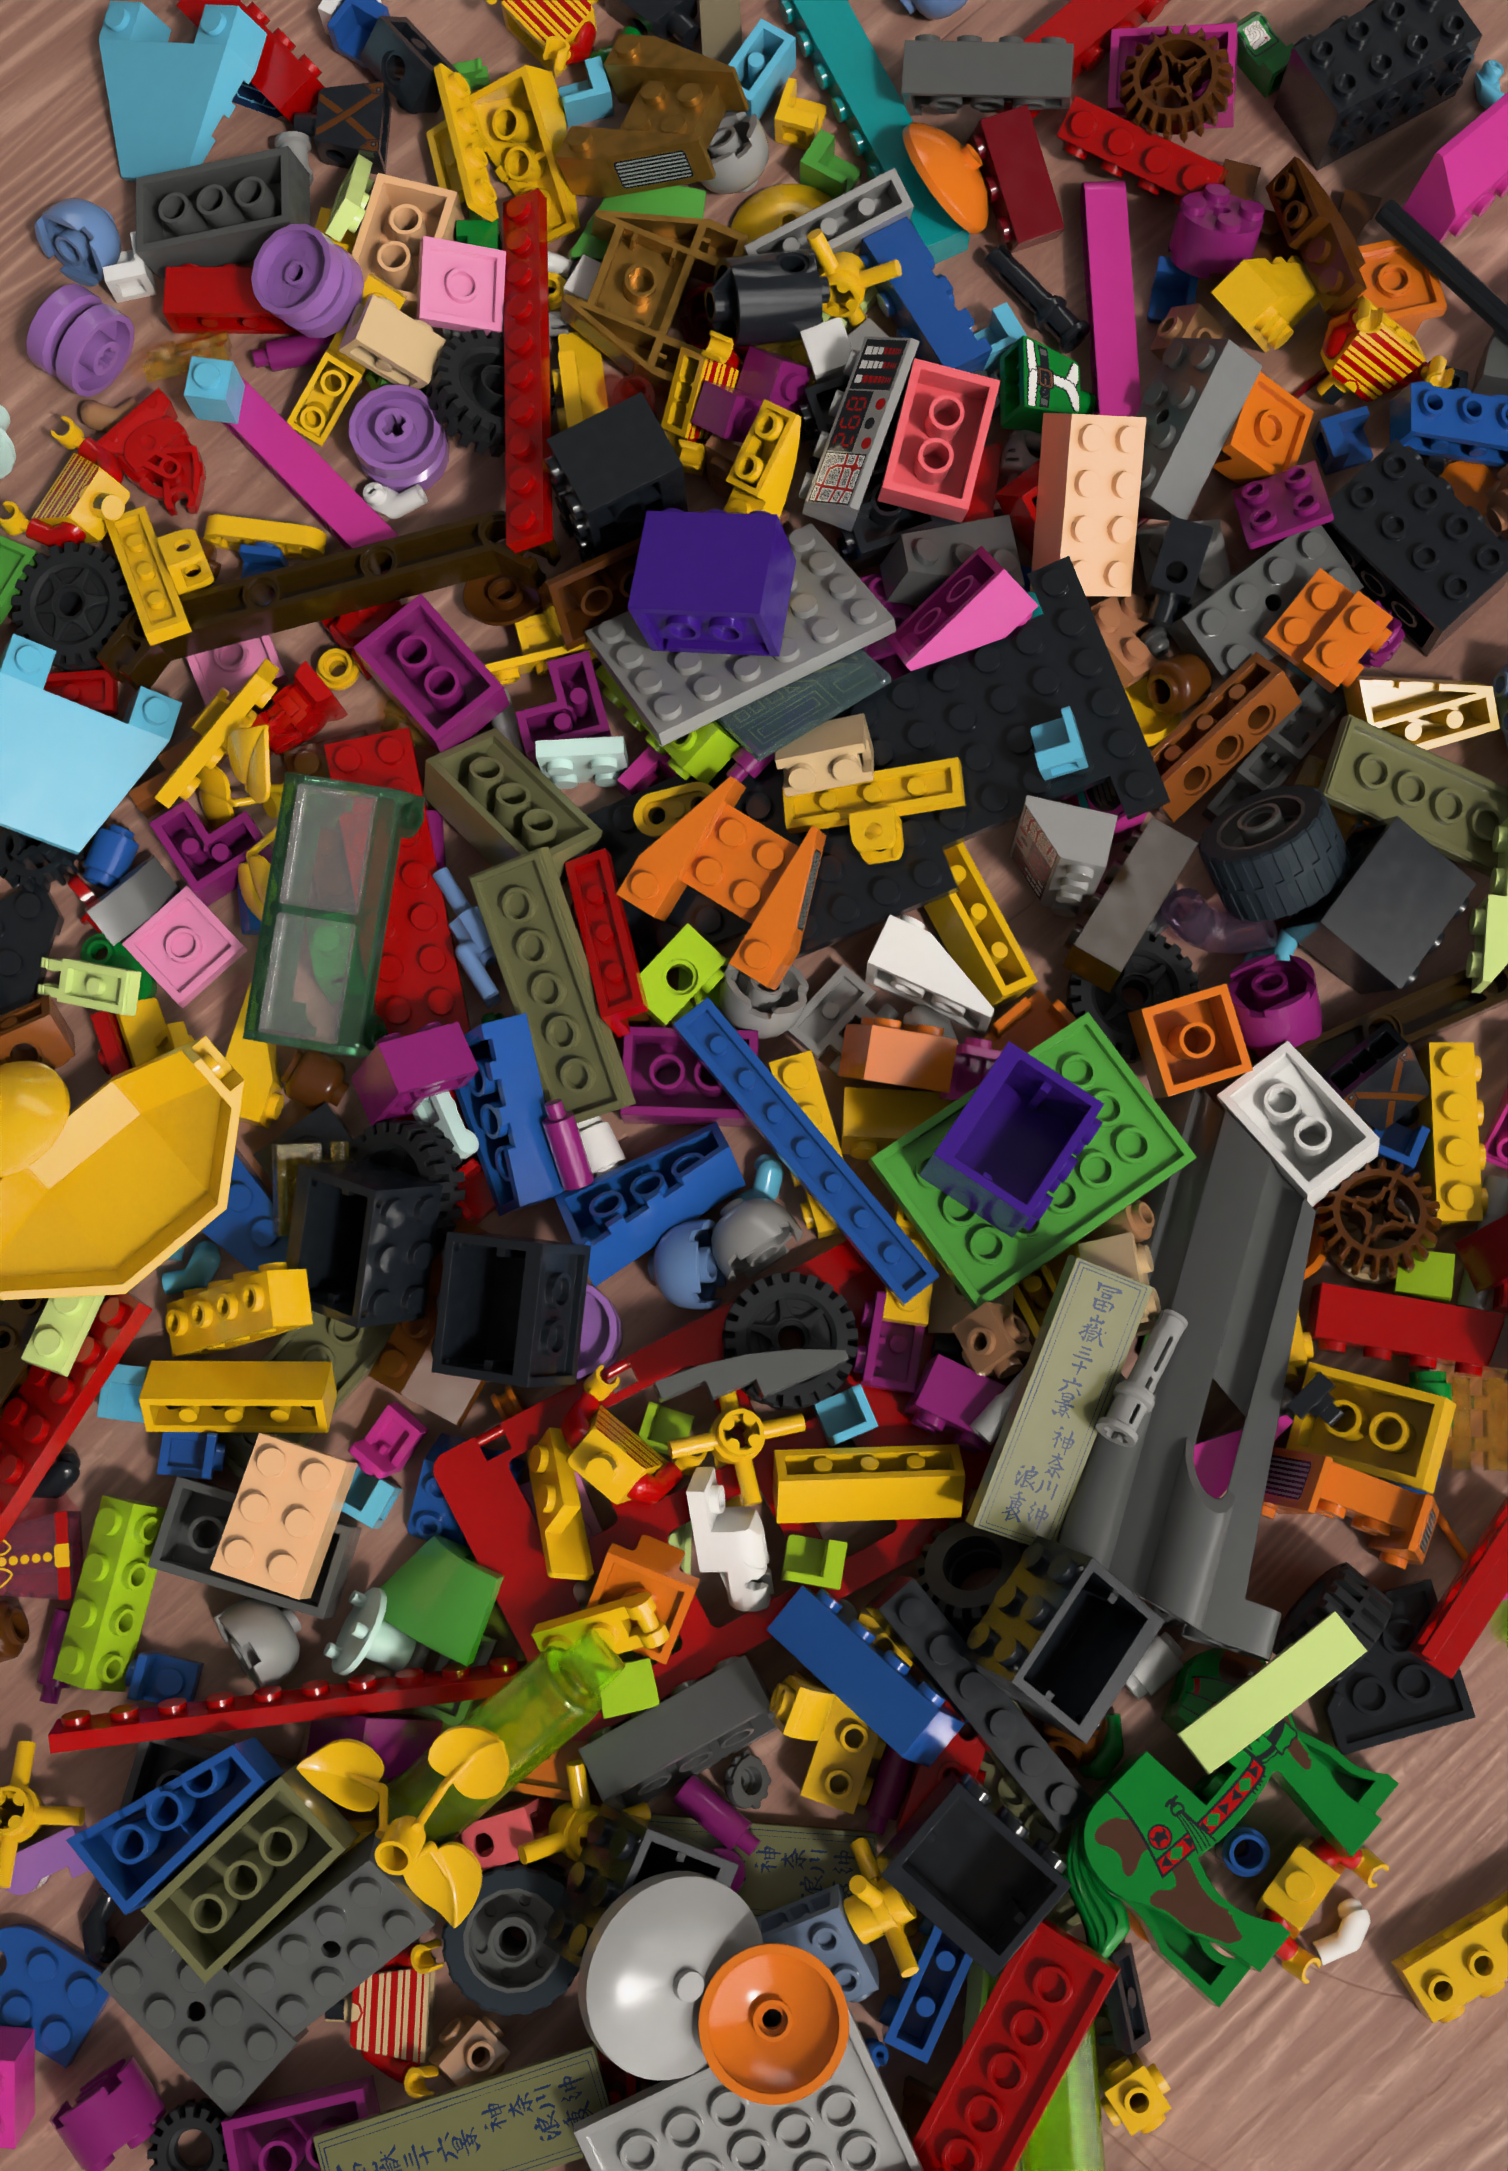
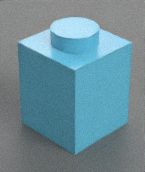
M191 356L184 397L196 419L238 424L245 384L234 362Z

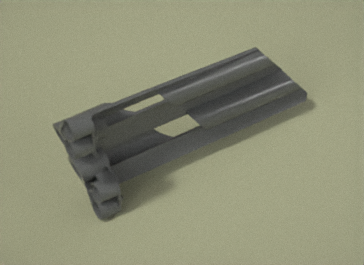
M1198 1087L1173 1096L1163 1097L1159 1106L1197 1158L1139 1198L1141 1202H1145L1151 1208L1155 1220L1151 1237L1139 1242L1142 1246L1147 1245L1149 1247L1153 1260L1154 1271L1148 1273L1149 1285L1157 1291L1161 1310L1169 1309L1181 1314L1187 1320L1188 1326L1180 1337L1153 1392L1155 1406L1152 1412L1145 1413L1136 1431L1138 1440L1135 1446L1124 1447L1115 1444L1103 1437L1099 1432L1097 1433L1056 1543L1093 1557L1134 1594L1184 1623L1181 1633L1182 1637L1203 1645L1221 1649L1225 1648L1253 1659L1270 1661L1282 1614L1269 1607L1246 1600L1245 1597L1316 1211L1285 1180L1272 1163L1270 1157L1227 1110L1224 1112L1203 1087ZM1120 1373L1117 1384L1127 1380L1122 1373ZM1212 1379L1218 1383L1246 1417L1227 1492L1222 1498H1213L1207 1494L1197 1477L1193 1460L1194 1447ZM1113 1394L1108 1404L1104 1417H1106L1115 1399Z

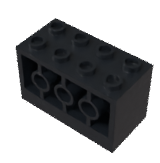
M844 375L804 389L802 403L798 405L799 416H801L800 438L803 443L809 441L813 454L821 432H831L835 418L829 416L828 413L837 389L845 392L850 376ZM906 383L852 531L839 528L841 537L837 538L839 553L846 563H851L854 572L881 564L901 534L959 523L877 501ZM814 456L809 458L812 474L816 473L820 459ZM879 507H883L889 512L883 511Z
M642 392L546 439L550 457L545 459V463L552 476L549 480L556 494L554 500L561 513L559 519L568 537H575L580 548L578 554L582 563L641 537L646 511H663L667 508H676L688 512L683 465Z

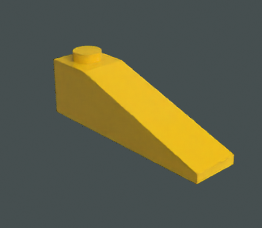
M524 65L469 95L472 111L479 123V130L477 131L481 147L496 166L495 172L500 180L508 184L515 196L539 188L547 198V245L580 229L576 195H572L555 158L567 135L564 108L553 72Z

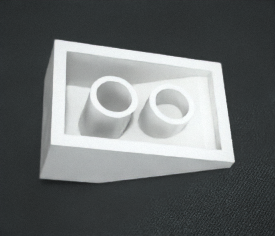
M889 915L867 962L865 982L917 1006L926 1005L947 1016L950 1021L984 1036L995 1009L930 932L924 930L925 925L922 922L907 915H901L900 919Z
M1286 1041L1255 1065L1253 1071L1245 1073L1217 1095V1099L1270 1157L1276 1169L1293 1189L1305 1198L1312 1207L1324 1199L1329 1191L1337 1189L1340 1182L1349 1179L1353 1172L1360 1171L1366 1163H1370L1378 1157L1380 1138L1289 1041Z

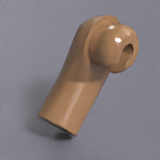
M134 397L117 408L89 400L80 408L81 419L90 429L107 433L139 404Z

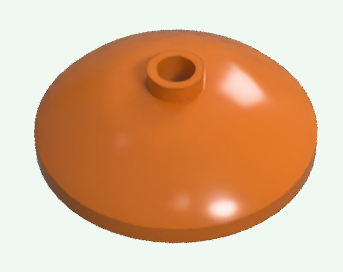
M910 123L903 129V141L920 177L935 199L956 223L971 234H979L986 228L989 216L987 187L979 170V167L983 165L980 156L970 144H966L963 147L946 131L925 123Z
M763 1943L748 1947L734 1954L714 1973L702 1996L698 2016V2031L705 2059L712 2072L725 2087L751 2102L765 2105H782L799 2101L811 2095L822 2087L836 2071L847 2046L849 2013L840 1984L830 1969L820 1959L797 1946L784 1943ZM769 2009H776L781 2013L780 2023L775 2027H768L762 2021L764 2013Z

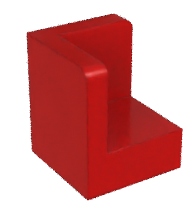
M472 1158L457 1170L464 1171L465 1181L458 1182V1189L466 1190L465 1200L456 1201V1204L463 1208V1217L469 1223L476 1226L493 1212L496 1206L483 1169Z

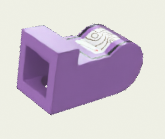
M84 1821L82 1826H71L17 1852L11 1887L5 1889L11 1894L23 1895L40 1888L47 1883L51 1874L65 1867L69 1868L72 1878L89 1871L88 1867L66 1841L75 1834L88 1828L86 1822Z

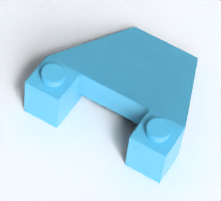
M109 2L99 35V45L120 174L125 181L136 182V178L196 166L204 162L216 141L211 135L222 116L224 115L229 119L236 107L231 101L242 82L244 81L249 84L255 75L267 33L239 6L205 4L194 43L168 42L171 29L142 2Z
M13 633L0 659V826L78 855L168 744L182 702L140 686L128 703L123 721H120L45 691L43 688L56 651Z

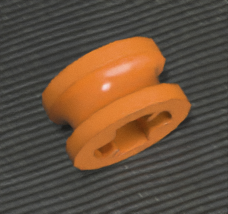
M511 1385L505 1386V1392L501 1395L496 1393L490 1395L503 1421L526 1410Z

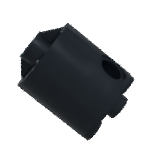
M813 249L720 258L715 267L713 286L707 287L705 291L706 315L718 333L733 339V348L802 340L800 331L823 323L822 303H828L830 299L829 281L826 276H819Z

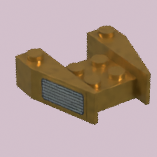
M619 34L604 66L619 102L632 105L619 129L571 126L555 158L572 195L610 198L714 179L716 173L707 149L726 111L747 112L749 109L736 69L656 36Z
M596 210L591 235L609 242L608 248L587 302L565 293L562 300L560 317L645 389L668 398L681 346L699 353L702 352V349L667 335L689 276L705 283H712L715 267L719 259L742 256L749 235L711 219Z

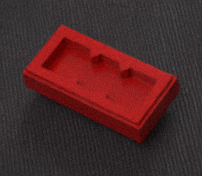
M106 1011L90 1015L102 1048L98 1050V1058L104 1071L113 1077L133 1068L116 1015Z

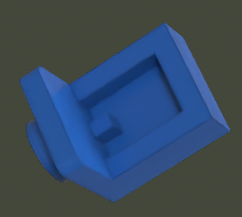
M163 1432L157 1474L214 1480L215 1471H223L227 1444L219 1443L220 1434Z

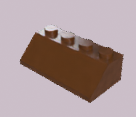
M700 509V510H697V511H695V512H704V511H703L702 509ZM641 537L548 579L538 588L537 592L546 622L567 651L587 642L585 631L629 611L628 603Z
M462 1218L457 1219L455 1222L457 1226L453 1231L488 1233ZM445 1240L432 1263L424 1319L398 1322L368 1376L461 1427L486 1381L431 1372L433 1361L431 1346L436 1334L438 1317L436 1301L441 1290L443 1272L442 1250L446 1244Z

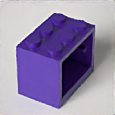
M667 508L663 511H646L628 610L652 651L780 656L796 559L778 515L759 510L752 511L749 514L727 513L718 509H711L706 512H684L676 508Z
M1009 1041L919 1176L1012 1238L1022 1227L1029 1231L1035 1222L1039 1221L1053 1200V1197L1047 1194V1191L1053 1194L1059 1185L1066 1180L1078 1162V1159L1071 1154L1078 1156L1085 1145L1090 1143L1103 1122L1097 1119L1096 1116L1104 1103Z

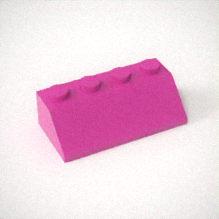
M1508 92L1435 153L1403 206V209L1440 243L1451 234L1454 237H1458L1469 225L1473 215L1479 218L1487 211L1495 200V195L1502 198L1508 192Z

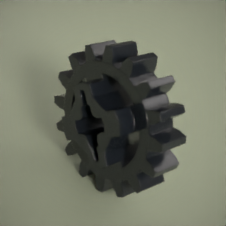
M0 826L2 829L0 835V876L2 879L5 878L14 889L21 885L27 893H33L36 885H39L45 893H49L51 882L57 881L61 886L66 885L63 875L67 872L78 874L79 870L73 863L75 860L86 858L83 850L76 855Z

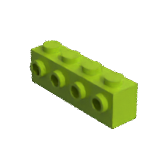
M603 664L596 670L595 674L606 685L602 693L618 708L621 709L623 706L627 708L623 716L639 731L643 732L646 729L649 732L645 740L661 755L665 756L668 753L671 756L667 764L684 780L687 781L690 776H693L699 782L708 784L741 747L716 720L661 746Z
M102 1495L53 1679L86 1690L125 1692L126 1673L135 1656L157 1569L148 1567L167 1508L142 1501Z

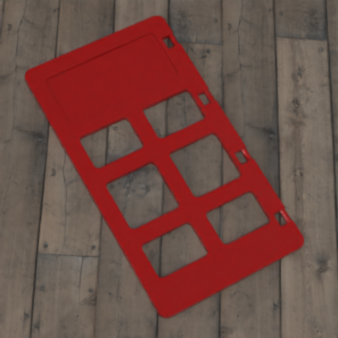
M848 1240L786 1272H800L802 1275L810 1274L818 1277L819 1281L827 1282L833 1286L834 1291L844 1297L847 1301V1307L853 1312L855 1327L858 1328L857 1345L865 1346L868 1328L860 1327L864 1301H872L876 1291H884L885 1285L866 1262H860L854 1251L855 1248ZM735 1300L603 1369L600 1372V1377L607 1384H609L608 1379L629 1368L632 1369L638 1382L615 1394L612 1391L605 1400L599 1401L600 1405L607 1410L653 1385L655 1381L664 1379L685 1367L694 1368L699 1365L724 1360L722 1332L727 1314ZM928 1325L924 1328L916 1384L926 1362L930 1360V1351L935 1334L928 1333ZM793 1331L797 1341L801 1346L802 1342L799 1334ZM944 1335L948 1337L957 1338L956 1335ZM852 1367L844 1383L829 1397L859 1384L860 1373L853 1372ZM986 1376L1004 1386H1008L1012 1382L1011 1378L998 1379V1377ZM587 1378L442 1453L436 1459L433 1466L434 1477L478 1564L504 1575L496 1600L564 1734L569 1739L578 1742L588 1740L596 1731L619 1723L628 1718L631 1713L606 1719L602 1716L593 1669L609 1665L606 1658L551 1674L531 1635L538 1623L582 1611L573 1594L574 1585L581 1580L551 1578L548 1576L539 1526L510 1471L509 1465L512 1459L537 1445L549 1427L561 1429L563 1419L579 1395L585 1392L584 1382ZM862 1386L878 1427L850 1439L854 1447L953 1444L955 1436L944 1431H937L936 1434H932L911 1423L914 1416L904 1412L911 1394ZM741 1389L736 1390L739 1407H743L756 1414L747 1395ZM718 1398L713 1400V1403L720 1414L722 1411ZM817 1416L805 1422L806 1430L803 1432L765 1439L762 1450L752 1459L759 1491L775 1520L773 1499L774 1450L821 1449L828 1447V1442ZM736 1425L729 1430L731 1437L739 1441L740 1448L748 1447L742 1434L744 1430ZM505 1434L512 1448L487 1461L480 1447ZM959 1448L966 1476L962 1514L960 1518H956L958 1523L965 1521V1515L969 1514V1511L965 1510L967 1494L970 1488H979L991 1454L986 1451H979L978 1454H973ZM726 1464L715 1470L717 1485H723L725 1490V1502L741 1494L734 1464ZM689 1485L652 1505L632 1500L617 1505L610 1501L617 1514V1522L610 1528L588 1539L594 1573L601 1570L612 1543L633 1551L636 1549L641 1536L648 1535L669 1544V1533L691 1521L686 1495ZM955 1518L894 1520L895 1529L892 1533L845 1558L840 1590L823 1589L837 1601L921 1555L924 1544H932L934 1542L931 1535L937 1529H940L942 1532L948 1529L947 1522ZM814 1522L778 1524L786 1541L788 1536L792 1534L823 1540ZM798 1584L771 1599L766 1609L749 1611L719 1628L710 1624L700 1602L694 1594L679 1632L682 1641L681 1648L670 1655L666 1665L660 1662L652 1665L659 1700L669 1695L681 1683L692 1679L696 1680L709 1673L720 1661L732 1656L737 1657L772 1638L773 1636L766 1629L801 1586L815 1593H818L821 1587Z

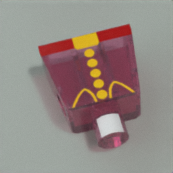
M60 1511L14 1524L0 1544V1595L58 1600L75 1598L84 1563L81 1511Z

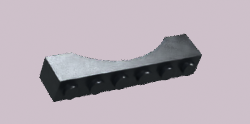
M898 1576L865 1606L892 1642L921 1670L966 1722L993 1758L1013 1792L1042 1827L1060 1833L1093 1802L1092 1798L1013 1700L958 1655L966 1642L913 1577Z

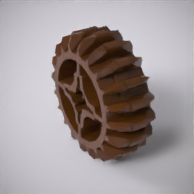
M1186 24L1181 29L1180 34H1173V30L1169 26L1165 30L1164 37L1159 38L1151 32L1148 37V46L1137 42L1135 56H1127L1125 61L1126 71L1121 72L1119 79L1120 86L1122 87L1121 91H1119L1120 102L1125 105L1124 114L1128 120L1134 119L1133 123L1136 126L1144 129L1147 128V134L1153 136L1154 133L1157 135L1163 133V139L1171 141L1172 135H1179L1184 144L1188 139V132L1194 131L1201 137L1204 133V123L1215 127L1218 122V113H1226L1228 108L1227 98H1230L1233 94V82L1231 80L1234 77L1233 66L1229 63V54L1226 48L1219 49V41L1216 36L1206 40V35L1202 28L1194 35H1189V28ZM1160 68L1159 76L1150 81L1151 86L1143 89L1149 76L1156 69ZM1210 79L1206 91L1193 102L1192 95L1202 88V83Z
M1384 1158L1378 1160L1376 1169H1371L1370 1164L1366 1163L1358 1173L1356 1171L1353 1172L1349 1179L1340 1182L1337 1189L1329 1191L1325 1198L1320 1201L1322 1206L1315 1209V1218L1323 1221L1317 1225L1316 1234L1321 1237H1329L1323 1243V1250L1325 1252L1339 1250L1335 1258L1337 1266L1343 1265L1348 1259L1352 1261L1351 1273L1353 1276L1360 1273L1362 1266L1369 1268L1368 1275L1371 1280L1377 1279L1379 1270L1384 1268L1388 1278L1393 1279L1396 1278L1398 1273L1397 1265L1405 1272L1410 1273L1415 1267L1414 1259L1425 1262L1429 1256L1426 1248H1434L1438 1241V1237L1433 1232L1439 1231L1442 1225V1220L1433 1216L1440 1209L1439 1202L1427 1200L1433 1192L1431 1185H1424L1418 1188L1417 1184L1421 1177L1419 1172L1411 1173L1407 1178L1402 1175L1404 1171L1402 1162L1397 1163L1394 1171L1386 1169L1387 1163ZM1369 1189L1381 1190L1374 1198L1367 1199L1356 1196L1355 1199L1351 1198L1352 1195L1360 1191ZM1395 1195L1409 1207L1414 1223L1407 1221L1408 1216L1396 1209L1394 1205ZM1385 1204L1382 1224H1377L1374 1232L1370 1234L1373 1214L1379 1213L1381 1206ZM1340 1214L1348 1216V1222L1355 1224L1360 1229L1362 1235L1360 1242H1357L1348 1234L1343 1226ZM1400 1238L1406 1240L1403 1244L1393 1248H1374L1376 1243L1383 1239H1391L1397 1242Z

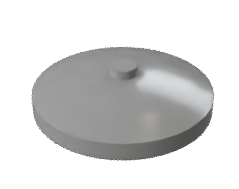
M673 1871L642 1880L624 1892L609 1906L588 1939L578 1977L579 2007L585 2028L594 2044L608 2059L624 2071L649 2080L683 2078L702 2070L708 2065L702 2051L698 2031L699 2008L704 1991L717 1969L731 1956L748 1947L763 1944L758 1923L745 1901L732 1889L709 1876L690 1871Z

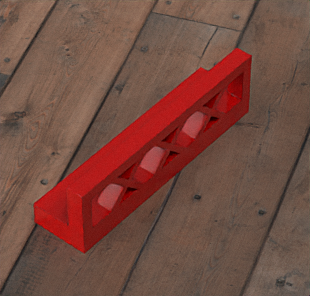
M604 848L564 862L600 1016L618 1037L631 1033L627 1018L649 1011L622 898L616 894L619 886L612 857L607 849Z
M1508 1496L1407 1650L1449 1679L1454 1677L1508 1593Z

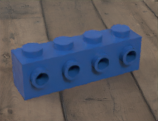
M1424 381L1410 383L1390 401V444L1397 439L1404 447L1410 446L1422 455L1504 468L1508 465V396L1476 394L1466 388L1446 389L1435 387L1431 383Z
M923 1914L918 1926V1932L924 1935L917 1951L912 1950L919 1971L910 1977H902L900 1972H898V1976L904 1980L896 1997L888 1994L880 2011L878 2022L884 2024L882 2027L883 2042L927 2064L973 1959Z

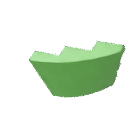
M678 185L610 198L603 197L602 203L597 210L703 219L706 191ZM595 212L587 222V226L576 244L568 252V259L579 261L584 254L602 263L609 242L591 235Z
M436 1534L380 1587L387 1596L386 1612L383 1619L423 1645L468 1666L474 1662L504 1575L475 1563V1556L471 1549Z

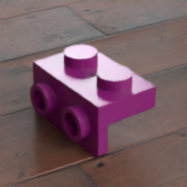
M877 1290L873 1295L872 1301H864L860 1327L868 1328L865 1346L857 1345L858 1351L853 1365V1372L860 1373L859 1383L861 1386L912 1395L915 1392L925 1327L882 1321L886 1292Z

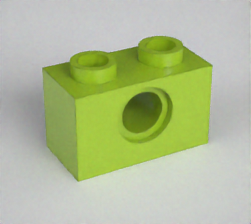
M688 923L640 973L649 1011H646V1013L662 1028L670 1020L675 1023L695 1007L689 1000L700 988L708 994L725 976L719 968L727 959ZM679 967L687 971L690 976L689 987L683 991L672 989L666 979L668 970Z

